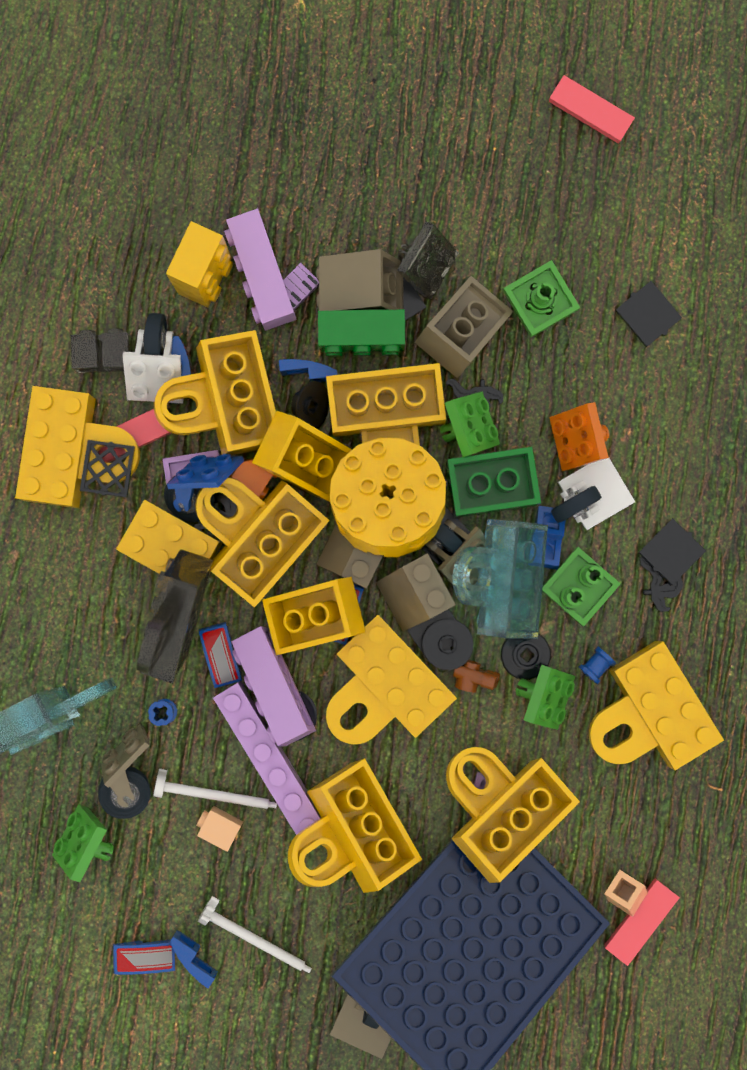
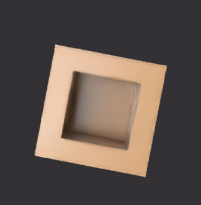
M213 806L210 812L204 810L196 825L201 828L197 836L228 852L244 821Z
M619 870L605 892V896L610 903L633 917L648 892L645 885Z

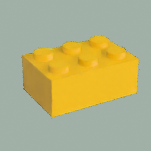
M191 221L166 272L167 277L179 295L207 308L211 301L216 302L221 292L219 284L223 276L227 277L233 266L232 257L223 235Z
M276 411L252 463L299 489L330 502L331 478L340 460L352 449L298 417Z
M144 500L116 550L190 592H195L209 568V563L215 558L223 543L151 502Z
M352 577L332 580L262 600L276 655L366 633Z

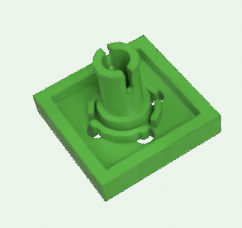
M552 260L503 288L504 294L531 338L580 309L579 304ZM527 303H528L527 307L530 308L531 310H527V309H526L525 305H526Z
M483 391L445 402L451 423L442 425L440 433L451 431V433L442 436V438L446 442L457 439L462 457L500 445L498 430L493 424L489 412V403L484 397Z
M541 665L536 683L521 679L517 685L527 688V691L516 688V695L530 700L524 721L558 730L559 725L565 719V707L568 698L574 691L575 676Z
M78 804L75 812L69 816L67 827L62 837L56 841L52 854L69 879L81 882L93 857L108 861L111 857L106 855L105 852L113 854L114 850L112 843L102 841L107 829L88 807Z

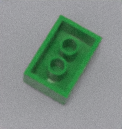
M405 309L318 311V346L320 352H325L326 357L343 356L342 352H353L354 356L365 357L371 356L373 351H382V356H398L399 351H404Z
M533 447L452 458L446 461L454 518L532 507L541 504Z

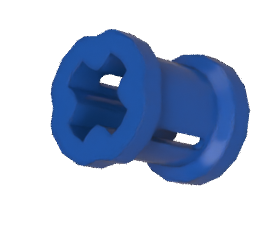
M597 646L594 649L596 653L584 665L581 664L578 667L595 684L600 682L599 678L610 666L614 667L616 665V662Z
M161 699L154 702L148 709L151 723L156 726L171 723L177 716L176 704L169 699ZM166 706L168 708L166 714L169 717L159 718L160 711L157 708Z

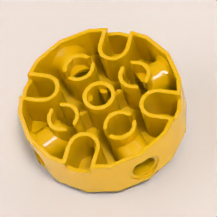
M377 438L357 445L340 460L331 478L330 504L339 532L355 548L366 553L384 555V557H400L417 551L436 535L445 515L446 481L438 462L423 447L402 438Z

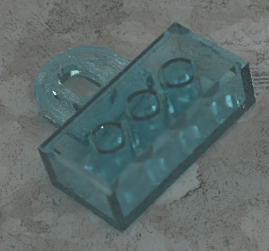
M488 519L485 530V547L470 546L459 554L453 570V588L457 599L462 604L480 606L477 617V634L501 638L538 639L548 525ZM473 568H477L479 578L477 583L472 585L469 579L470 572Z
M113 678L107 679L73 697H70L65 686L39 692L1 711L0 754L9 751L10 755H13L75 725L73 719L80 716L77 711L78 709L118 688Z

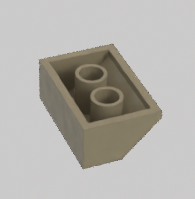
M336 524L317 565L343 578L352 577L353 583L367 589L383 555H374L355 548L339 532Z

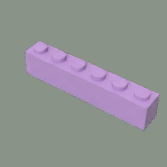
M239 681L213 697L295 834L297 835L300 831L320 819L321 817L307 794L308 790L282 747L277 746V743H273L267 732V727L269 726L259 714L243 683Z

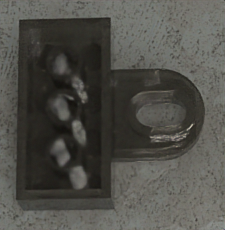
M180 549L174 559L170 558L168 560L165 572H160L156 583V588L160 589L159 595L154 597L150 607V612L154 613L153 619L147 623L144 640L138 656L137 670L140 671L139 673L173 684L189 655L213 564L212 559Z

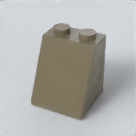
M382 249L319 257V266L316 271L319 281V294L317 295L319 311L404 309L403 262Z
M428 553L376 582L402 632L456 605Z

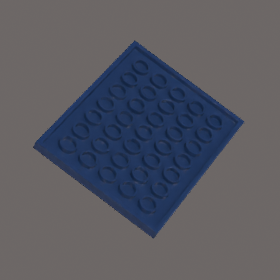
M451 839L330 976L422 1070H491L610 923L535 848L501 882L489 883Z

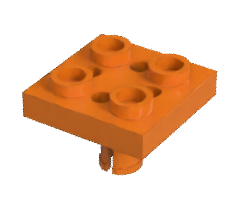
M595 402L587 403L549 417L562 471L572 470L609 458L605 445L609 438V430L605 425L600 424Z

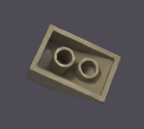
M470 276L429 322L414 343L458 379L513 311Z

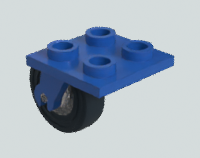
M222 454L217 457L198 455L191 458L190 462L183 469L179 470L165 486L164 500L168 509L183 521L192 523L200 521L195 509L198 492L201 488H218L244 462L243 456ZM214 494L210 498V504L212 507L214 506L215 502Z

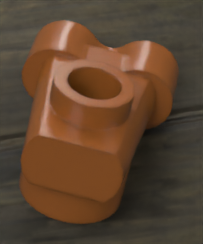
M468 660L463 666L454 670L453 677H456L454 687L471 693H476L478 685L494 690L498 685L500 673L480 669V663Z

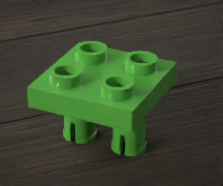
M576 547L540 590L584 627L620 586V583L582 549Z

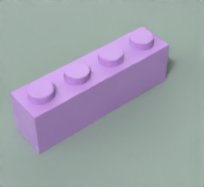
M255 209L226 219L229 229L224 232L229 246L235 245L238 255L233 256L238 272L244 271L247 281L242 282L247 298L253 297L256 306L252 307L251 310L256 324L262 323L266 331L297 320L259 210Z
M260 626L231 641L234 647L232 651L233 656L245 671L244 681L257 698L255 702L256 708L262 717L265 716L269 725L267 732L272 742L277 743V746H287L315 732L316 729L282 654L276 655L270 629Z

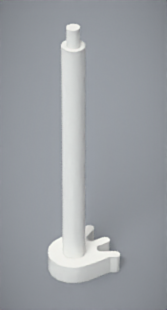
M159 769L154 797L162 798L164 791L264 809L277 807L276 802H270L269 799L165 782L167 770Z
M212 896L198 919L199 923L205 926L211 921L299 971L304 970L310 973L312 968L305 965V961L214 912L220 901L219 899Z

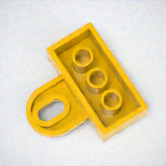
M256 330L200 340L196 347V352L202 373L176 377L168 380L160 387L154 400V413L158 422L164 429L177 435H190L216 429L221 454L236 455L258 450L276 410ZM191 398L196 403V410L189 413L173 415L167 410V403L173 400Z
M440 363L326 376L333 437L361 434L362 443L377 438H402L420 446L418 427L442 425L446 422Z
M32 386L15 498L28 502L79 509L82 493L80 486L87 441L113 442L114 444L134 446L135 452L131 476L136 471L140 461L139 446L134 437L122 428L92 423L96 399L89 393ZM104 445L94 446L97 452H99V450L102 447H105ZM92 450L89 462L96 458ZM129 456L123 462L126 467H128ZM100 461L91 466L96 474L105 469ZM120 464L111 468L116 477L124 472ZM89 470L87 472V481L93 477ZM108 472L99 477L103 483H109L113 480ZM126 476L120 479L119 482L125 481Z
M228 477L218 488H201L195 502L196 514L200 522L225 544L222 550L209 563L210 571L254 608L330 521L283 480L262 501L243 483ZM220 492L232 500L237 506L235 515L224 517L210 504V498L213 494Z
M377 615L365 626L366 633L355 635L337 652L339 658L355 673V676L331 698L326 711V720L332 734L340 741L348 744H362L371 740L395 717L416 738L457 699L389 625ZM354 704H364L368 710L367 715L354 728H344L340 723L341 716Z
M663 641L651 643L609 669L624 697L598 712L589 727L591 747L599 757L613 764L632 762L656 747L666 765L673 770H677L724 741ZM620 724H627L630 727V735L627 739L613 747L605 746L603 738L607 732Z
M471 747L458 752L449 762L446 771V781L451 794L472 817L451 839L489 883L501 882L580 802L542 758L530 761L514 777L491 751L481 747ZM466 762L473 763L485 777L486 784L483 789L476 788L465 776L463 766Z
M365 758L348 764L307 791L321 818L300 831L293 838L288 849L289 868L300 883L309 887H323L334 883L346 873L352 871L363 893L381 890L422 860ZM319 845L324 846L327 850V859L313 870L308 869L304 862L305 856Z

